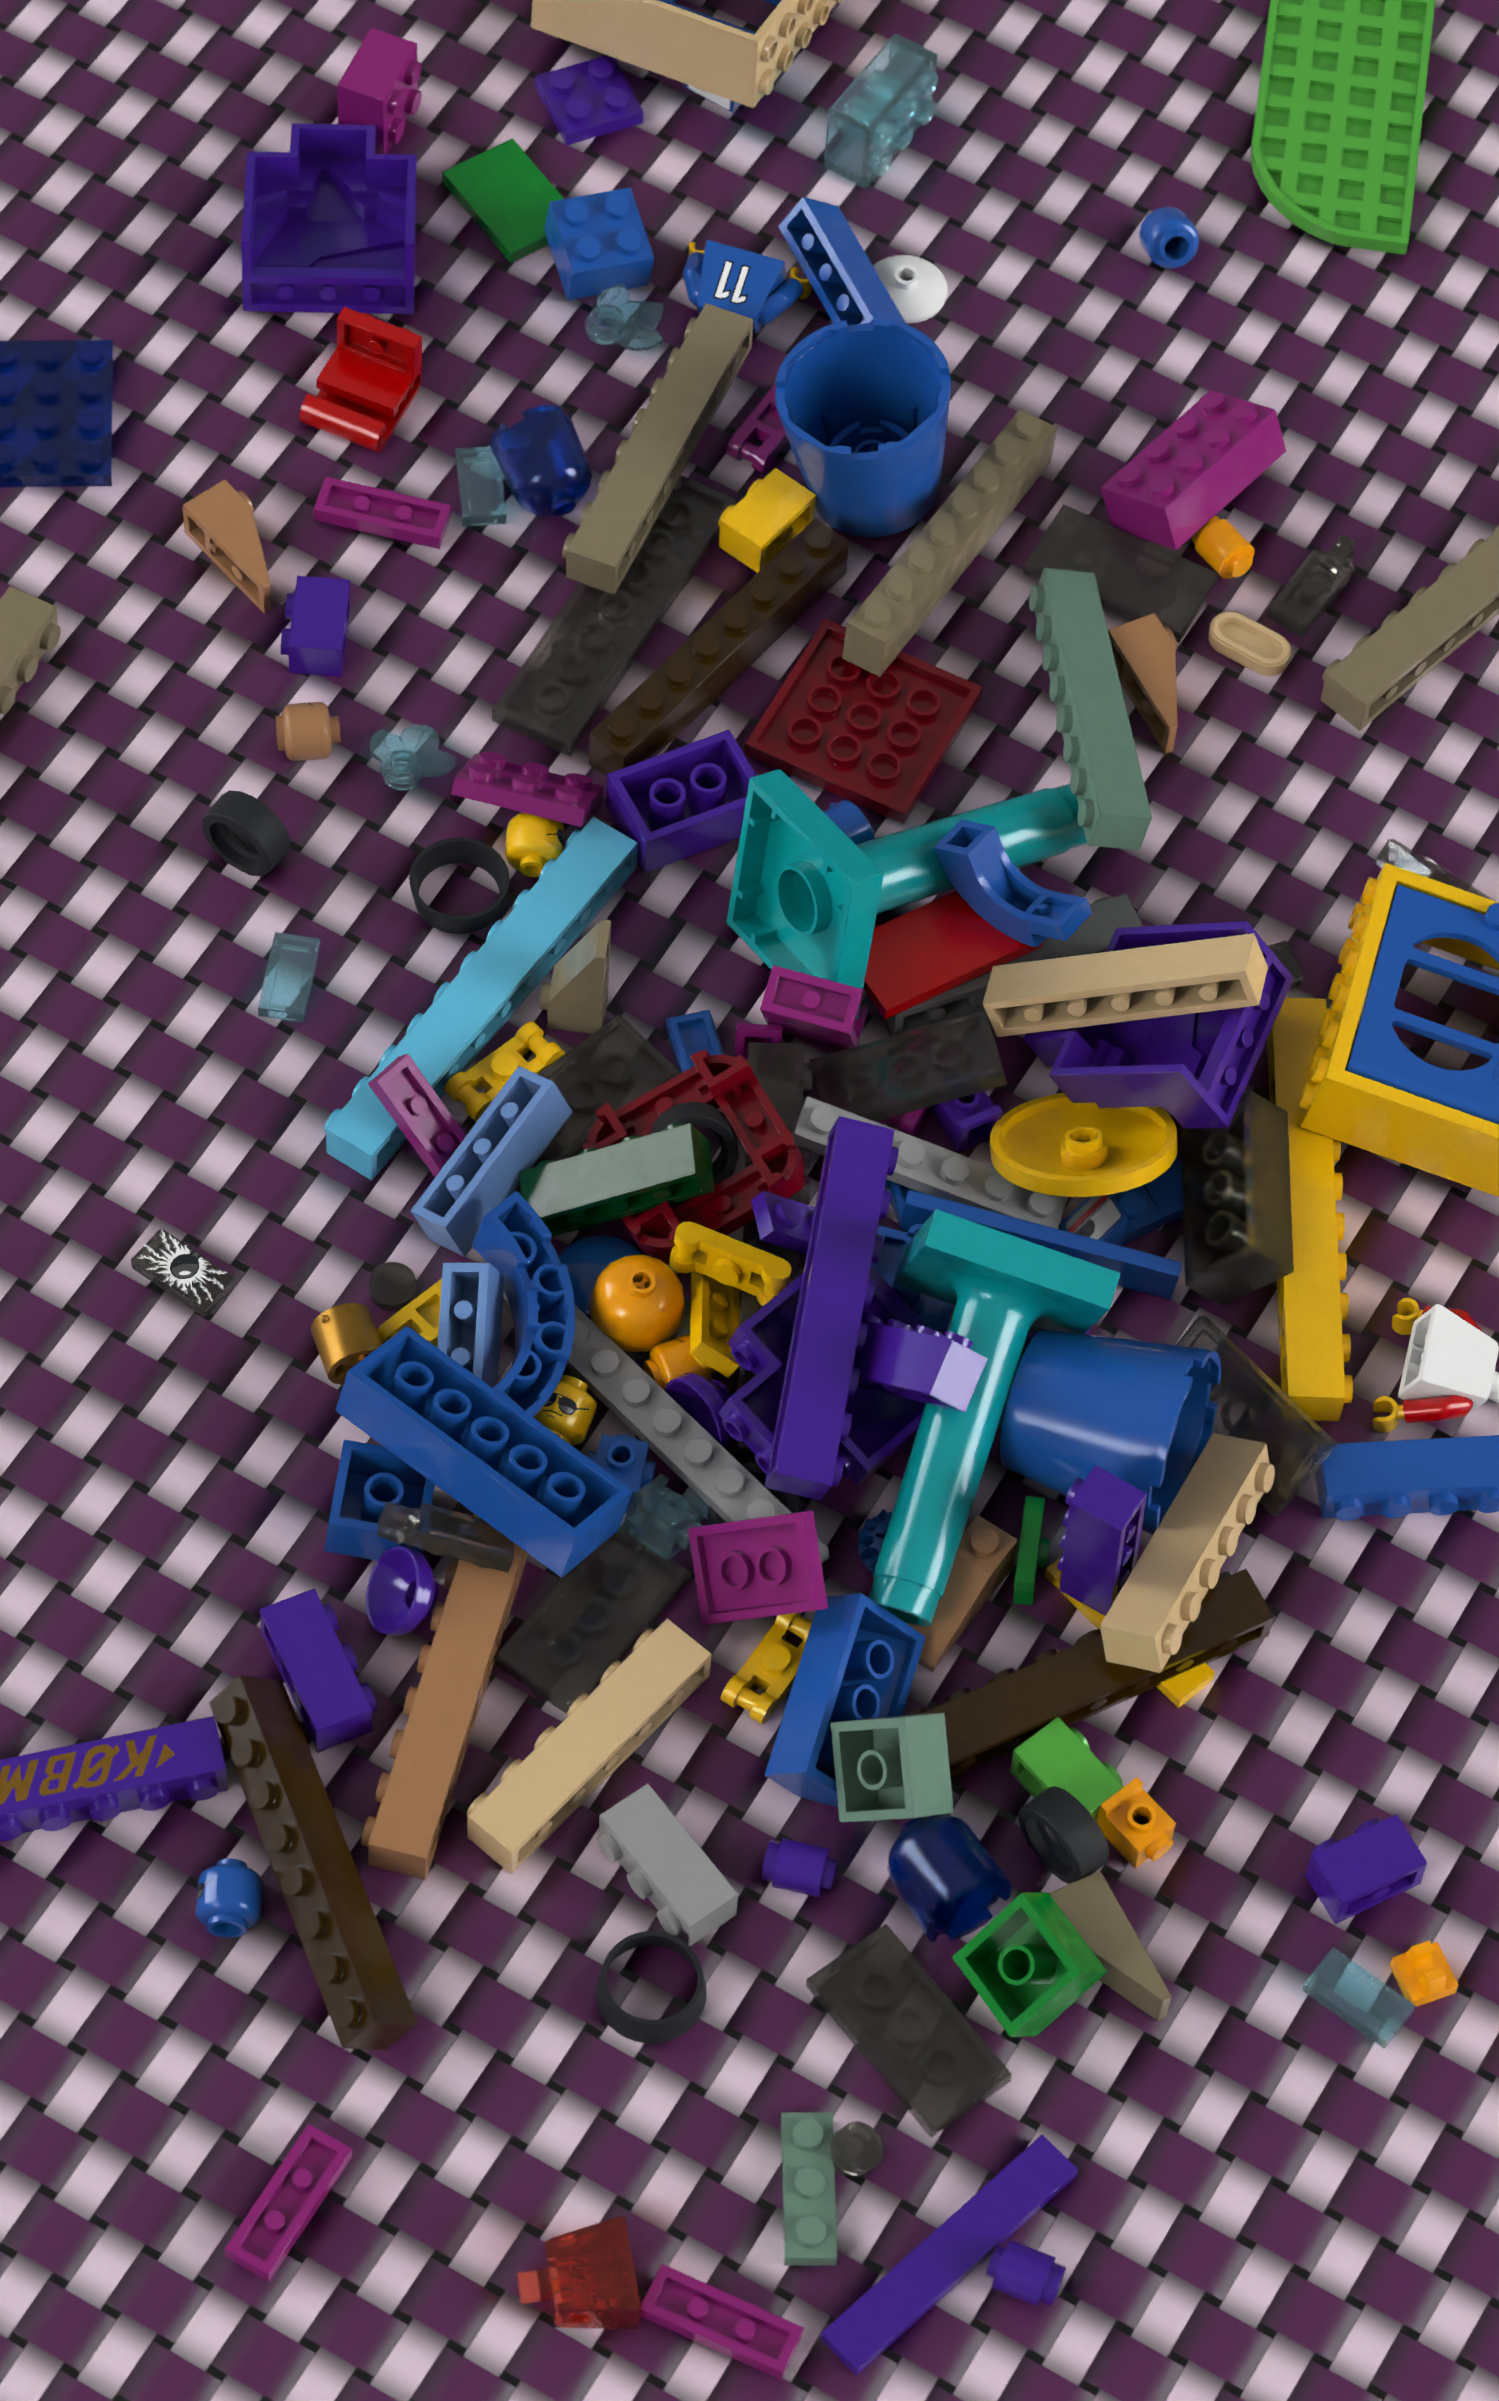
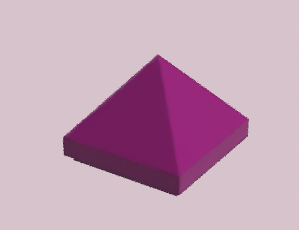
M736 1023L734 1057L740 1054L751 1065L780 1066L783 1025Z

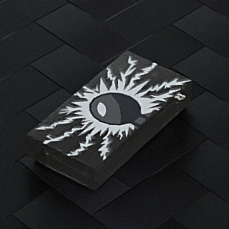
M162 1228L131 1259L132 1269L204 1318L235 1287V1277Z

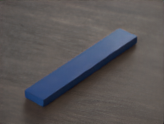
M908 1190L899 1223V1228L909 1230L912 1225L924 1224L937 1209L1119 1272L1121 1274L1117 1286L1169 1300L1172 1298L1182 1267L1180 1261L913 1190Z

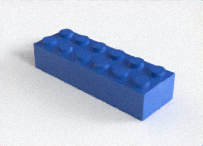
M404 1327L347 1372L336 1412L561 1578L619 1530L633 1493L632 1489L410 1327Z

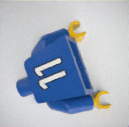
M707 240L705 250L701 251L695 249V242L689 243V257L683 270V279L689 301L697 306L699 314L705 303L753 319V334L759 331L762 324H770L791 307L797 299L809 297L812 290V285L808 279L797 277L799 272L797 267L791 268L789 278L786 280L787 272L783 260Z

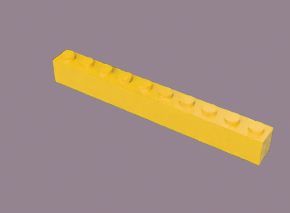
M1285 997L1267 1038L1283 1420L1340 1421L1344 1403H1351L1353 1395L1352 1375H1344V1362H1349L1351 1338L1350 1334H1342V1321H1347L1349 1297L1348 1293H1340V1281H1345L1347 1257L1346 1253L1338 1252V1241H1343L1345 1217L1344 1213L1336 1212V1201H1341L1343 1177L1342 1173H1335L1334 1161H1339L1341 1141L1301 1128L1300 1125L1305 1109L1298 1107L1304 1085L1307 1080L1311 1081L1313 1072L1308 1071V1066L1317 1044L1321 1045L1323 1037L1318 1034V1030L1327 1009L1326 999Z

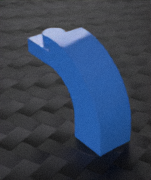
M960 820L934 847L945 874L966 903L990 925L1021 943L1037 948L1047 937L1066 941L1093 913L1087 898L1045 889L1024 876L1005 852L995 826Z

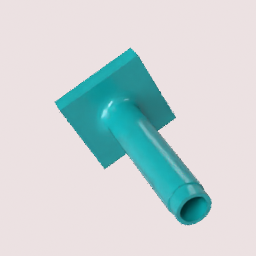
M781 769L751 777L726 923L771 970L772 966L775 965L863 989L876 915L955 889L945 874L934 847L960 820L995 826L1005 852L1016 868H1020L1063 854L1071 848L1087 843L1084 827L1079 826L1077 820L1079 806L1077 796L1071 793L1070 784L1055 788H1044L855 844Z
M937 1209L904 1247L892 1284L956 1305L948 1331L973 1342L971 1350L987 1358V1361L965 1413L930 1404L925 1405L874 1570V1582L868 1597L906 1624L921 1627L932 1625L939 1600L943 1598L1028 1332L1037 1333L1041 1329L1081 1334L1086 1333L1110 1310L1121 1273Z

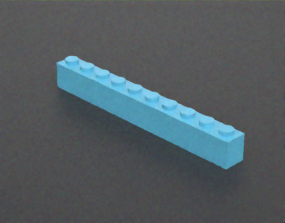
M592 817L582 830L579 828L574 830L568 838L565 850L556 860L550 859L544 865L539 875V880L531 890L525 889L519 894L513 905V910L504 921L498 920L494 923L482 947L477 952L471 951L465 957L460 967V972L451 983L445 982L440 986L434 996L433 1004L424 1014L418 1013L411 1020L406 1035L397 1046L392 1044L386 1049L380 1059L379 1067L370 1077L364 1076L357 1083L353 1090L352 1098L344 1108H337L331 1113L324 1126V1132H326V1153L372 1181L407 1138L368 1083L397 1057L409 1054L436 1094L442 1099L446 1094L444 1087L448 1080L458 1072H465L637 869L638 842L595 817Z

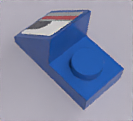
M1139 1186L1120 1193L1087 1197L1059 1224V1229L1122 1246L1161 1228L1164 1217H1162L1144 1187Z

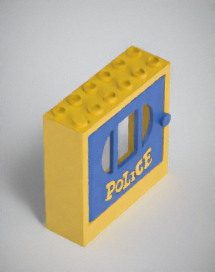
M1385 863L1377 879L1368 878L1360 903L1356 902L1347 928L1352 929L1351 937L1346 938L1338 958V963L1342 964L1341 974L1336 973L1328 994V999L1333 1000L1331 1009H1326L1318 1030V1034L1323 1036L1321 1045H1316L1308 1066V1071L1313 1072L1311 1081H1306L1298 1102V1107L1305 1109L1300 1127L1499 1197V1040L1498 1043H1492L1404 1012L1394 1006L1405 964L1422 968L1499 996V978L1413 947L1418 943H1423L1499 970V902ZM1393 1026L1489 1059V1062L1469 1070H1449L1436 1067L1421 1060L1409 1051L1398 1038Z

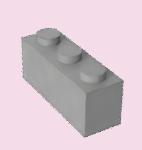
M648 1783L599 1816V1836L597 1837V1842L600 1849L611 1862L618 1860L627 1871V1880L631 1888L642 1900L648 1898L658 1910L657 1917L660 1924L668 1934L678 1935L690 1947L736 1916L738 1893Z

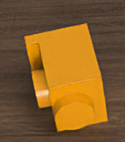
M1138 1777L1100 1805L1097 1824L1103 1835L1134 1868H1137L1148 1858L1152 1862L1160 1859L1172 1847L1174 1843L1172 1837L1176 1823L1143 1789V1783ZM1138 1818L1144 1825L1138 1824L1134 1820Z

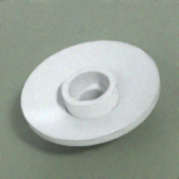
M897 255L882 259L873 265L906 324L922 322L933 317L945 304L947 297L946 280L941 271L929 261L915 256Z

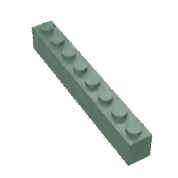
M1044 568L1038 585H1033L1031 588L1029 608L1035 612L1037 619L1036 639L1042 642L1044 650L1042 664L1044 671H1048L1051 681L1049 688L1050 700L1056 703L1057 731L1063 734L1064 762L1070 765L1071 793L1077 796L1079 805L1077 813L1078 824L1084 827L1088 846L1140 850L1152 820V815L1095 575L1090 572Z

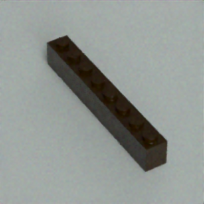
M814 519L590 732L589 765L607 777L609 773L657 756L846 574L849 541L817 519Z
M1247 1569L1235 1574L1225 1571L1219 1573L1216 1586L1213 1589H1208L1201 1602L1197 1619L1194 1622L1190 1621L1182 1635V1642L1178 1652L1170 1656L1161 1673L1106 1662L1101 1629H1095L1081 1636L1076 1641V1645L1061 1652L1056 1648L1047 1650L1038 1655L1032 1661V1665L1015 1671L1014 1668L1005 1669L995 1674L989 1680V1684L973 1691L971 1688L960 1689L947 1697L944 1704L928 1711L926 1707L911 1711L907 1715L945 1713L950 1778L953 1779L1013 1752L1057 1717L1067 1727L1153 1689L1168 1679L1204 1663L1208 1664L1268 1637L1274 1616Z
M239 1676L213 1698L209 1704L342 2048L386 2050L418 2024L283 1681Z

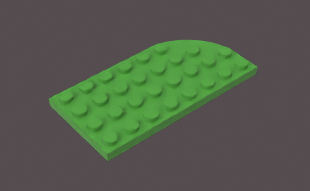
M1270 0L1250 151L1251 166L1259 187L1269 202L1285 218L1300 229L1329 243L1344 247L1406 255L1409 243L1435 0Z

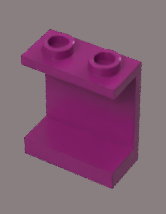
M773 965L760 1010L767 1025H783L782 1031L857 1051L869 1006L860 1004L863 989Z

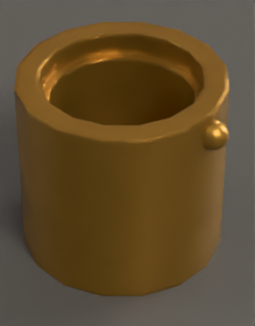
M345 1303L334 1306L322 1312L311 1324V1333L327 1377L334 1384L343 1385L348 1370L382 1345L370 1311L364 1304Z

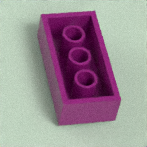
M1210 390L1101 487L1112 529L1177 550L1286 452L1276 410Z

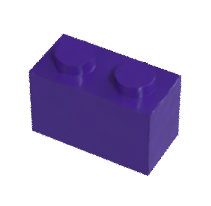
M297 576L295 593H287L285 619L291 620V627L283 628L281 635V655H288L289 673L342 677L351 609L350 580Z
M1395 1814L1383 1821L1379 1818L1370 1819L1360 1825L1353 1835L1340 1841L1337 1838H1331L1319 1844L1311 1853L1305 1876L1331 1919L1337 1924L1421 1884L1427 1861L1398 1815Z

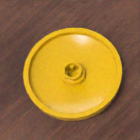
M1065 1093L1040 1097L1013 1108L996 1122L990 1134L991 1161L1002 1177L1024 1189L1062 1197L1103 1196L1142 1186L1166 1172L1175 1161L1178 1150L1176 1125L1170 1115L1160 1107L1100 1108L1096 1103H1073Z

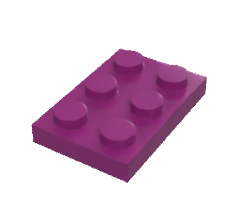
M481 752L480 755L474 754L454 777L451 794L582 827L601 803L604 786L592 783V779L583 774L569 773L563 776L549 772L547 766L539 763L527 762L519 765L507 762L506 757L501 754Z
M813 1510L688 1528L702 1625L828 1608Z

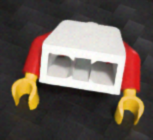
M1401 1299L1397 1303V1314L1392 1316V1329L1400 1335L1411 1334L1398 1398L1404 1400L1403 1405H1397L1395 1400L1388 1396L1377 1398L1373 1403V1411L1376 1413L1388 1412L1391 1415L1372 1419L1373 1428L1378 1432L1387 1433L1397 1427L1399 1419H1405L1407 1424L1456 1419L1470 1414L1485 1403L1487 1399L1499 1403V1372L1495 1371L1499 1352L1497 1342L1486 1335L1465 1310L1445 1308L1439 1304L1426 1306L1424 1310H1419V1305L1414 1299Z

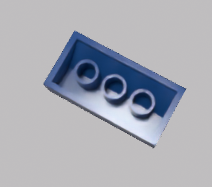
M862 1593L826 1596L828 1608L816 1610L765 1772V1776L796 1796L837 1808L838 1800L830 1723L902 1716L926 1636Z

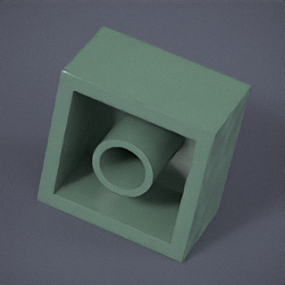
M945 1713L866 1718L830 1723L839 1822L909 1819L954 1813Z

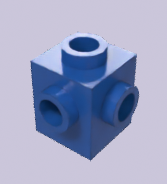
M601 1434L598 1452L589 1450L588 1458L633 1490L625 1513L637 1515L642 1490H652L656 1470V1462L648 1461L649 1442L639 1441L637 1438L627 1434L615 1436Z

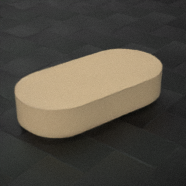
M1223 612L1212 619L1208 640L1211 647L1218 653L1264 676L1278 675L1288 667L1291 646L1282 635L1237 612Z

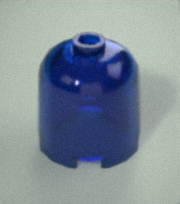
M542 405L522 411L523 420L515 423L510 428L504 422L496 429L490 440L491 450L513 496L523 510L536 516L566 515L573 511L576 505L589 492L592 480L591 467L570 414H563L561 407L558 405Z
M947 1814L926 1818H913L901 1828L900 1835L889 1851L887 1865L889 1875L921 1929L931 1942H935L941 1934H947L949 1939L954 1941L974 1932L993 1918L988 1909L1000 1897L1007 1901L1011 1895V1883L968 1824L961 1818Z

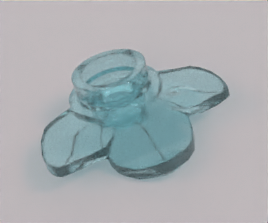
M623 284L612 286L600 293L597 298V307L587 316L585 321L586 334L592 341L602 345L617 343L632 351L653 349L663 341V337L655 330L662 318L663 304L648 301H630L627 288Z
M429 725L409 726L400 735L385 730H378L371 737L370 754L380 762V772L384 777L385 783L397 790L413 789L423 777L443 776L453 769L457 761L455 756L444 751H438L439 734Z

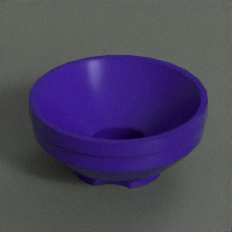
M685 1373L670 1380L666 1384L664 1391L718 1443L727 1448L733 1437L724 1428L723 1419L718 1414L728 1398H730L726 1386L718 1380H710L695 1373Z
M395 1546L384 1552L377 1560L367 1585L366 1610L370 1624L379 1633L400 1636L408 1634L431 1615L433 1604L438 1599L439 1588L438 1582L434 1580L431 1567L423 1554L408 1547Z

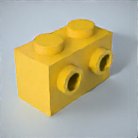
M774 468L763 480L757 479L750 486L746 496L737 505L732 504L724 510L718 522L720 527L719 547L758 573L814 520L816 494L777 468Z

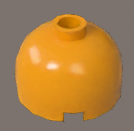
M646 1255L624 1256L609 1263L597 1277L589 1302L591 1321L622 1350L629 1352L651 1351L653 1346L668 1340L671 1335L673 1337L679 1330L685 1310L682 1283L674 1270L659 1259Z

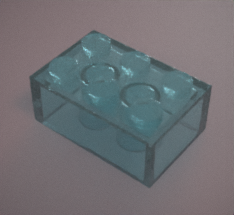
M895 33L828 110L824 167L864 188H867L876 176H883L890 166L892 157L898 150L903 151L908 147L914 131L920 124L926 125L934 114L936 103L933 102V94L939 79V75L936 73L938 54Z

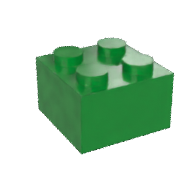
M1022 1892L952 1957L1010 2037L1038 2036L1107 1972L1049 1893Z

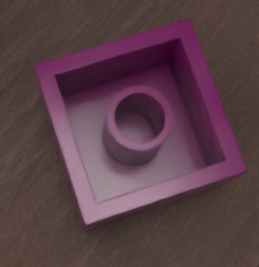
M371 28L337 85L338 124L376 125V154H387L393 143H399L405 129L406 119L409 114L415 115L420 106L422 92L417 89V82L420 77L422 64L417 61V43Z

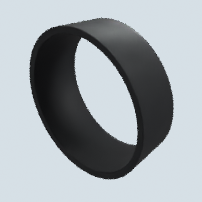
M455 837L437 841L421 851L411 866L409 882L416 909L429 925L447 933L466 934L487 927L498 917L503 908L509 886V871L504 859L491 846L475 839ZM452 863H467L488 872L496 881L500 896L490 907L479 913L467 916H452L440 913L424 903L419 897V889L426 876L438 867Z
M659 1931L635 1933L618 1942L608 1953L603 1963L595 1989L599 2011L607 2024L627 2039L649 2044L671 2041L690 2030L703 2012L707 1995L703 1971L694 1951L681 1939ZM636 1947H665L682 1955L693 1966L698 1975L697 1988L688 2005L675 2015L658 2020L641 2019L622 2010L611 1997L606 1980L609 1965L622 1953Z

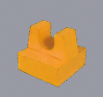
M1429 1940L1412 1946L1406 1953L1392 1957L1389 1966L1410 2009L1456 1993L1458 1983L1438 1942L1431 1944Z

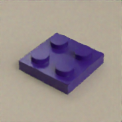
M606 55L535 76V88L566 146L643 123L644 112L613 57Z

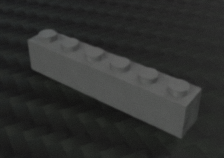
M1127 894L1113 898L1103 897L1090 904L1093 913L1066 941L1047 937L1043 941L1041 948L1007 964L1106 952L1116 928L1141 927L1143 924ZM991 971L886 1020L883 1018L892 1039L896 1040L918 1033L921 1028L928 1030L985 1012L982 1003Z

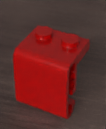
M344 307L337 317V348L316 379V388L321 390L317 396L307 393L300 410L299 421L373 451L380 452L420 388L422 382V336L413 333L409 329L396 327L375 319L367 313H360Z

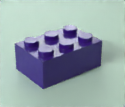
M728 729L607 774L606 807L621 833L638 842L637 861L644 873L740 838L749 780L751 777H755L756 774Z

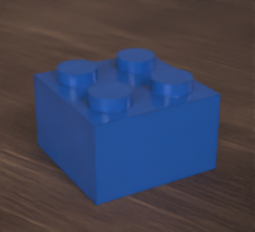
M631 187L551 201L549 203L544 231L567 301L648 286L655 258Z
M344 1439L324 1551L371 1560H378L384 1552L395 1546L408 1547L423 1554L435 1484L384 1446Z

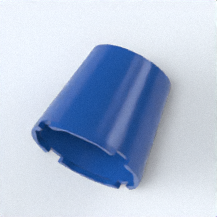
M873 318L874 323L848 326L847 320L816 330L801 340L788 353L779 368L775 381V400L778 415L807 489L816 494L815 508L828 524L837 530L860 537L888 536L906 530L923 519L935 504L940 489L951 396L949 367L939 347L928 336L914 327L883 318Z
M1041 1329L1035 1334L1024 1354L1020 1357L1008 1400L1000 1419L999 1427L1002 1429L1000 1459L1002 1466L1067 1496L1075 1480L1078 1477L1085 1480L1093 1467L1097 1465L1147 1493L1142 1531L1153 1535L1212 1436L1218 1403L1209 1401L1211 1384L1218 1386L1221 1381V1361L1218 1353L1204 1348Z

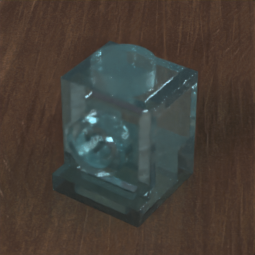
M660 1474L635 1493L621 1529L668 1561L683 1548L687 1551L691 1549L688 1528L702 1526L700 1522L704 1512L688 1502L684 1496L666 1487L669 1479Z

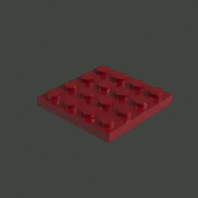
M824 619L746 741L744 754L904 824L980 701L983 687L904 652H900L881 677L842 658L846 627Z

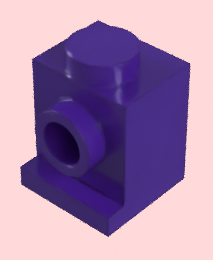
M957 1074L951 1075L942 1080L937 1086V1091L934 1092L931 1112L958 1154L990 1140L992 1128L1001 1119L1002 1110L998 1104H993L975 1075L964 1079Z

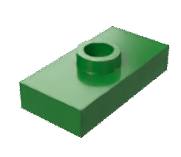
M1026 1496L1013 1604L1033 1606L1037 1568H1047L1050 1539L1041 1538L1045 1498Z

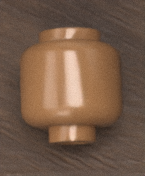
M323 702L288 704L284 707L282 716H275L278 751H285L287 758L291 761L328 758L332 752V743L341 742L339 716H330L329 709Z

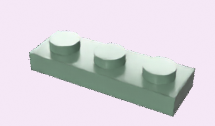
M833 2112L781 2113L784 2266H836L837 2234Z

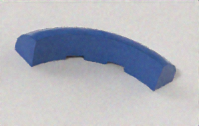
M515 1191L484 1216L472 1247L487 1263H490L504 1275V1292L514 1321L515 1351L512 1367L493 1389L534 1418L552 1396L562 1378L566 1363L570 1357L575 1333V1303L566 1264H561L557 1252L550 1242L552 1236L549 1229L533 1207Z

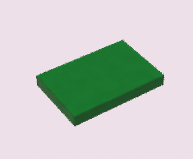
M513 138L442 172V182L510 263L549 245L544 231L549 203L564 198Z

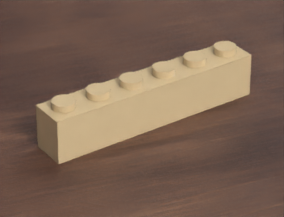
M1254 933L998 965L992 968L982 1004L997 1037L1259 1006L1268 966Z
M1216 1433L1212 1434L1100 1625L1106 1662L1161 1673L1170 1656L1178 1652L1184 1631L1190 1621L1194 1622L1197 1619L1201 1602L1208 1589H1213L1216 1586L1220 1568L1227 1556L1231 1557L1234 1554L1238 1544V1537L1244 1526L1251 1524L1256 1513L1257 1504L1263 1493H1268L1272 1488L1275 1469L1272 1464H1269L1267 1443Z
M668 1618L656 1630L652 1628L647 1629L636 1641L633 1647L634 1652L624 1662L617 1660L611 1664L600 1680L601 1684L590 1695L587 1693L580 1695L569 1708L568 1717L557 1728L554 1726L548 1727L537 1739L534 1745L535 1750L524 1761L517 1759L512 1762L503 1773L500 1780L501 1783L490 1794L486 1792L480 1794L470 1805L467 1811V1838L510 1874L710 1676L711 1653Z

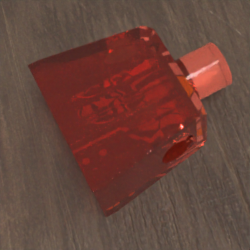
M625 2216L616 2217L549 2238L544 2242L545 2269L516 2273L520 2304L550 2300L554 2325L559 2328H639L641 2308Z

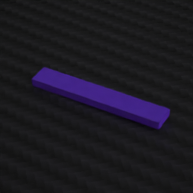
M1042 2134L821 2333L820 2340L857 2376L990 2256L996 2245L1000 2247L1075 2179L1079 2169Z

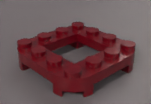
M707 1049L690 1055L695 1066L616 1111L607 1102L595 1112L598 1120L592 1126L587 1142L583 1143V1149L604 1148L621 1143L624 1138L629 1136L649 1135L653 1123L660 1115L680 1103L700 1102L712 1105L717 1109L720 1108L753 1164L714 1186L715 1192L694 1197L674 1209H671L668 1202L664 1201L648 1211L622 1218L638 1247L647 1255L661 1260L666 1265H670L671 1251L675 1246V1232L679 1224L694 1222L727 1236L755 1220L751 1200L762 1191L789 1199L804 1187V1161L790 1130L786 1127L755 1076L750 1064L740 1054L737 1057L709 1055Z

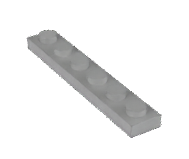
M807 1096L792 1136L798 1146L825 1156L828 1134L839 1116L882 1127L887 1126ZM894 1131L892 1147L898 1148L899 1153L892 1176L887 1175V1180L924 1194L1058 1229L1068 1197L1047 1195L1024 1189L1006 1180L990 1165L901 1131Z

